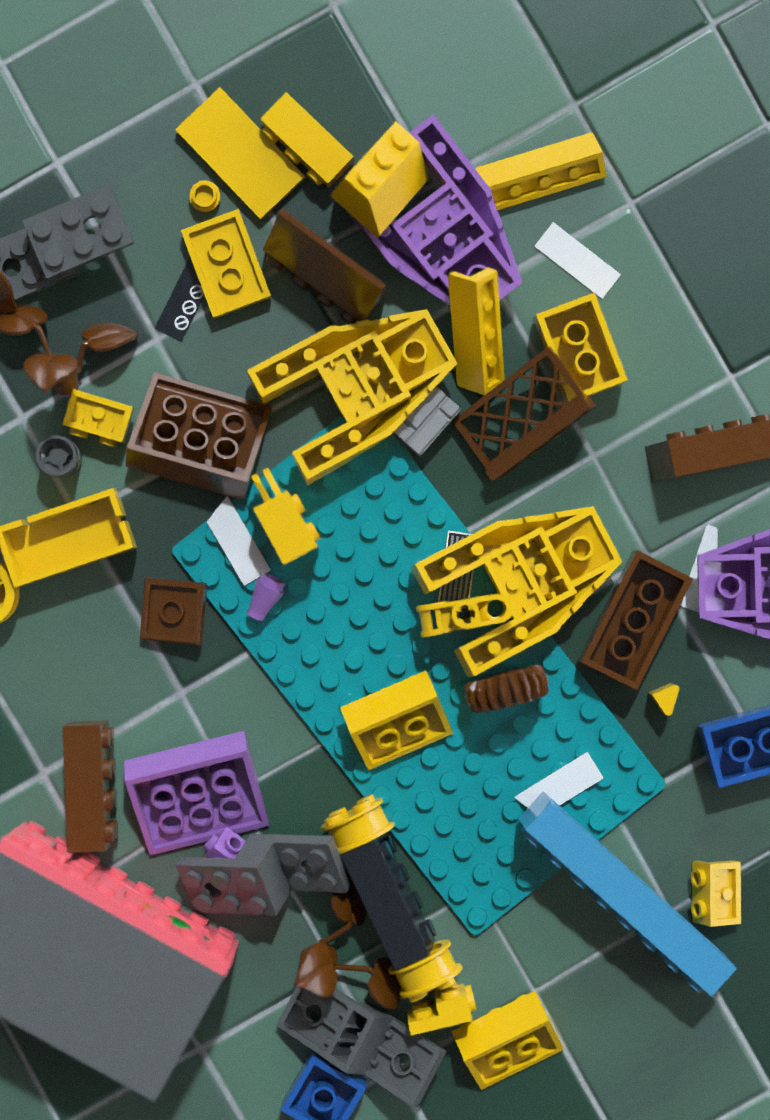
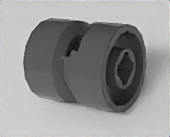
M59 435L49 436L38 445L36 462L46 474L60 478L69 477L80 468L82 452L79 446L68 438Z

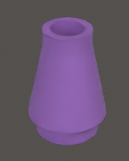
M263 573L261 578L256 580L247 614L258 621H263L268 612L285 593L283 590L285 583L271 574Z

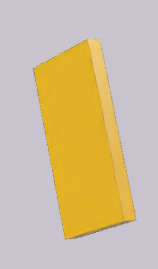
M221 87L175 129L185 142L260 220L268 215L305 179V176L261 132L260 128Z

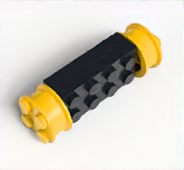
M370 794L358 800L357 804L348 811L345 807H342L330 813L329 817L324 820L325 824L320 828L322 831H327L329 836L334 837L339 854L343 853L341 857L392 962L388 971L390 974H395L402 988L399 993L400 997L409 998L412 1003L424 998L427 995V991L436 987L442 990L453 985L456 982L454 977L458 975L463 967L461 963H455L449 950L451 946L449 939L435 942L434 937L437 934L434 925L430 919L425 920L420 910L423 908L422 900L417 891L412 892L407 882L410 880L409 873L403 863L399 864L394 855L397 849L390 835L385 836L384 834L392 829L395 824L393 821L388 822L380 805L383 802V798L375 799L374 795Z

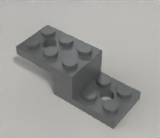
M107 184L22 220L24 229L0 238V271L10 282L16 302L82 274L81 266L135 244L111 186ZM97 218L101 221V230L93 235L86 233L84 227L87 220ZM10 260H17L21 264L19 274L12 277L7 276L5 265Z
M250 834L235 859L181 857L176 864L197 913L277 916L291 891L346 893L351 885L333 836Z
M296 987L276 1025L345 1073L366 1075L411 1107L419 1106L446 1053V1050L423 1035H411L409 1026L377 1005L357 1002L337 988H335L331 996L318 997ZM318 1005L321 1008L322 1016L315 1023L311 1013L313 1008ZM404 1054H407L411 1060V1065L404 1072L400 1068V1059Z

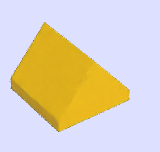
M669 683L648 692L661 713L668 716L672 715L680 689L679 686Z

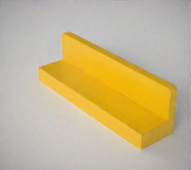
M587 133L476 168V171L491 189L497 210L607 177L603 151L593 133Z
M486 268L472 277L452 272L448 274L454 355L457 362L455 366L457 385L485 396L505 380L497 270Z

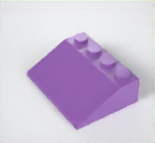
M245 731L124 761L125 784L149 855L206 842L213 833L218 836L225 827L238 834L269 826L262 792Z

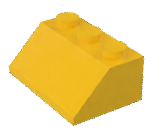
M395 122L349 172L330 196L378 238L429 180L420 143L400 124Z
M426 670L340 707L349 732L368 771L454 734Z
M536 991L523 994L515 1001L501 1008H494L488 1014L474 1021L465 1022L460 1028L452 1031L462 1058L481 1090L564 1050Z

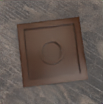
M145 578L140 640L202 645L207 583Z

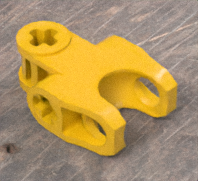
M497 593L450 602L442 601L415 606L416 612H419L421 637L507 621L513 615L510 598ZM492 600H500L503 605L502 613L499 616L491 617L487 611L488 604ZM463 608L468 609L470 612L467 619H462L459 616V612ZM433 609L437 624V628L434 629L430 614V610Z

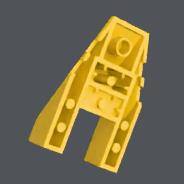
M426 309L391 315L388 318L371 321L362 320L348 325L329 326L248 369L247 374L262 404L277 398L318 375L321 376L346 423L292 452L294 462L305 482L309 485L337 470L389 437L457 365V362Z
M594 506L497 521L416 563L410 568L425 595L483 565L498 594L510 598L513 613L511 620L454 650L467 677H473L556 633L623 561Z

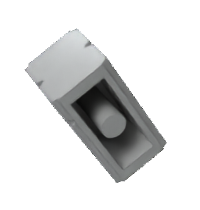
M435 387L393 434L420 457L461 411V408L438 387Z

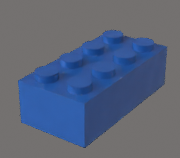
M770 705L697 725L713 785L722 788L770 774Z

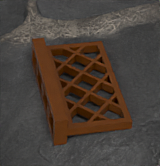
M548 346L452 420V422L487 469L485 473L493 482L503 478L597 407V405L590 396L587 397L552 347ZM547 356L555 365L553 378L537 376L539 363ZM533 368L532 375L525 374ZM559 373H561L565 380L559 379ZM519 378L531 379L529 397L513 395L514 383ZM537 380L553 382L550 400L534 398ZM558 383L569 385L577 396L568 403L557 402ZM508 387V394L501 393ZM495 396L507 398L504 416L489 413L490 401ZM512 399L528 401L526 419L510 417ZM533 402L549 404L548 418L543 422L531 420ZM555 405L562 406L559 410H557L554 413ZM484 406V411H483V412H478V411H477V410H479L481 407ZM471 415L483 416L481 433H471L463 421ZM488 417L504 420L502 437L486 435ZM509 421L525 423L524 435L519 440L507 438ZM530 424L537 425L530 431ZM475 438H480L479 444L477 443ZM485 439L501 442L499 455L491 461L484 452ZM506 442H507V443H513L510 447H508V448L505 450V448H506Z

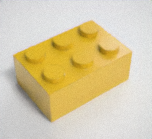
M595 292L535 315L533 320L544 349L548 346L552 347L587 397L628 381ZM548 357V360L554 373L555 365ZM559 373V379L565 380L561 373ZM558 383L565 403H568L577 396L569 385Z

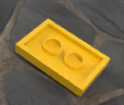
M239 209L181 230L214 319L272 298Z

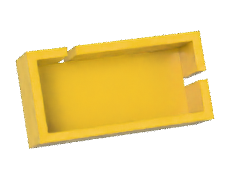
M111 488L27 517V520L20 519L0 526V548L14 588L23 587L137 548L129 521L121 520V517L126 516L118 489Z

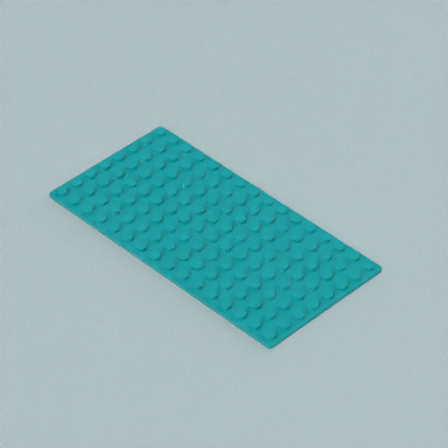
M339 416L304 445L345 424L346 421L343 416ZM393 434L337 470L309 485L305 482L291 454L270 472L282 493L288 491L291 496L297 494L306 510L301 514L306 524L312 522L321 539L316 541L319 546L318 548L284 565L254 511L255 507L265 503L255 483L249 487L245 501L237 498L231 501L271 569L267 573L285 583L283 588L285 593L268 612L263 621H258L247 614L257 579L245 586L243 585L207 521L176 544L172 549V553L195 582L207 583L206 597L364 797L373 794L375 799L383 798V802L380 805L388 822L393 821L395 824L390 831L470 933L478 935L561 870L547 857L548 855L543 851L545 849L543 845L536 848L525 838V834L521 831L523 825L518 818L528 807L515 799L516 795L588 752L603 779L559 806L599 840L663 790L666 786L665 780L551 635L473 677H467L454 650L505 622L469 629H459L450 633L428 637L420 636L422 628L419 612H416L415 606L438 602L440 587L424 595L410 567L445 549L448 531L471 533ZM264 475L260 479L272 499L276 495ZM481 565L475 568L470 598L498 594L485 567ZM495 599L488 604L487 611L491 617L499 616L502 613L503 605L500 600ZM433 609L430 610V614L434 629L437 628V624ZM536 664L542 666L545 674H547L549 692L536 700L481 713L472 712L466 703L464 685L476 678ZM426 670L454 734L368 771L349 732L340 707Z

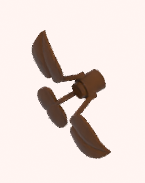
M18 306L13 311L0 313V332L7 335H21L33 329L38 333L45 354H36L26 359L24 370L28 378L44 393H47L52 387H54V392L59 395H70L73 389H79L77 373L82 371V361L85 350L88 347L95 352L108 351L138 338V334L135 331L120 324L105 322L92 325L82 332V339L85 341L80 345L76 360L67 354L57 355L51 353L40 324L48 320L47 314L42 309L34 306Z
M347 873L351 883L346 893L332 892L333 911L336 917L341 922H345V924L327 938L319 940V943H314L309 948H304L301 951V965L294 986L318 997H328L333 994L337 984L336 970L368 972L372 975L368 982V989L375 1002L389 1010L397 1009L400 1001L399 993L401 986L396 975L390 974L388 971L392 965L390 959L384 957L377 959L374 968L370 966L336 964L338 960L337 951L334 947L329 946L331 941L348 931L352 924L355 926L362 925L367 915V910L350 874Z

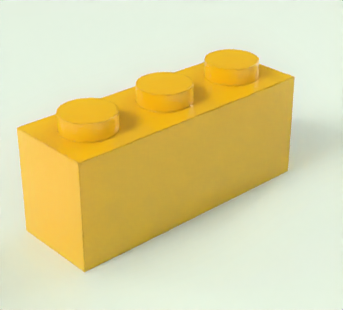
M287 92L260 118L261 124L264 127L261 132L274 144L279 141L286 148L284 154L295 165L301 162L309 170L306 175L319 187L323 183L329 189L354 163V156Z

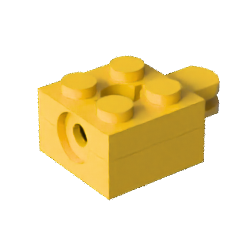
M267 467L262 471L276 497L271 499L258 474L252 475L251 477L265 503L255 507L254 511L282 563L287 565L318 548L319 546L316 541L321 539L314 524L312 522L306 524L301 514L306 510L298 495L294 494L291 496L288 491L282 493Z

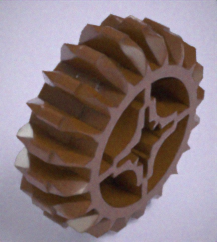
M536 664L505 670L471 680L464 685V695L466 703L472 712H488L541 698L549 692V682L543 667Z

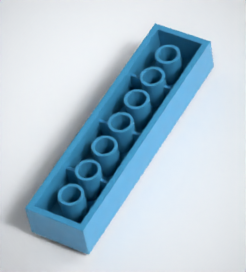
M544 791L518 818L523 825L521 831L525 834L524 836L536 848L543 845L545 847L543 851L548 855L547 857L560 869L566 866L568 868L566 871L571 876V879L583 890L589 886L591 888L589 892L605 910L608 911L612 907L614 909L612 913L630 932L634 928L637 929L635 933L640 937L641 942L652 952H655L658 948L659 951L657 953L663 958V961L676 973L681 969L680 974L699 994L705 990L712 997L736 971L737 968L720 949Z

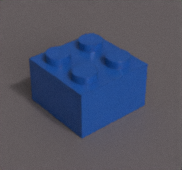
M312 1050L283 1098L281 1111L296 1120H348L366 1090L367 1078L360 1074L345 1073Z

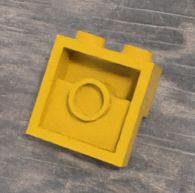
M457 981L445 989L434 990L436 1003L431 1004L429 1000L414 1003L412 1009H407L411 1035L473 1021L471 1011L477 1010L471 985L465 986L464 983L458 985Z

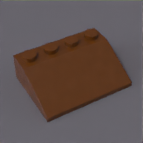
M284 209L280 211L263 248L264 254L268 256L265 261L279 272L284 268L291 273L292 277L290 280L303 290L308 286L318 293L315 298L326 307L330 308L334 305L341 310L340 317L347 323L353 324L357 321L369 320L385 299L386 285Z
M154 372L126 448L125 467L245 501L273 406Z

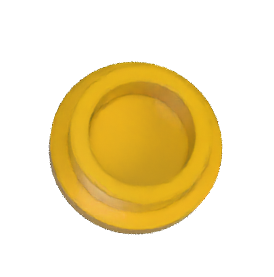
M199 181L190 190V202L198 211H212L220 202V191L210 181Z

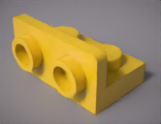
M73 389L62 425L70 428L69 434L87 439L88 433L100 437L99 443L116 448L118 442L126 444L127 438L125 437L134 407Z
M734 860L720 862L693 861L691 872V913L693 922L709 927L741 924V862Z

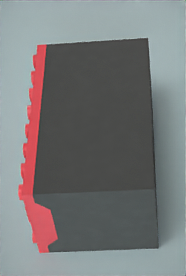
M30 821L29 824L23 822L0 841V1017L155 1102L230 968L239 940L235 939L236 934L222 926L217 929L208 924L209 919L195 911L190 914L181 909L182 904L168 896L164 899L154 894L155 889L141 881H138L137 884L126 878L128 874L114 866H111L110 869L99 863L101 859L90 852H84L83 854L80 852L68 853L67 839L57 836L55 839L45 833L46 828L33 821Z

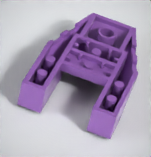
M433 114L409 132V134L420 143L425 164L441 183L442 187L396 221L394 219L378 238L345 208L343 209L393 268L449 306L448 274L456 272L472 277L486 268L497 270L500 301L523 282L511 247L507 241L491 189Z
M770 529L697 555L699 618L770 639Z

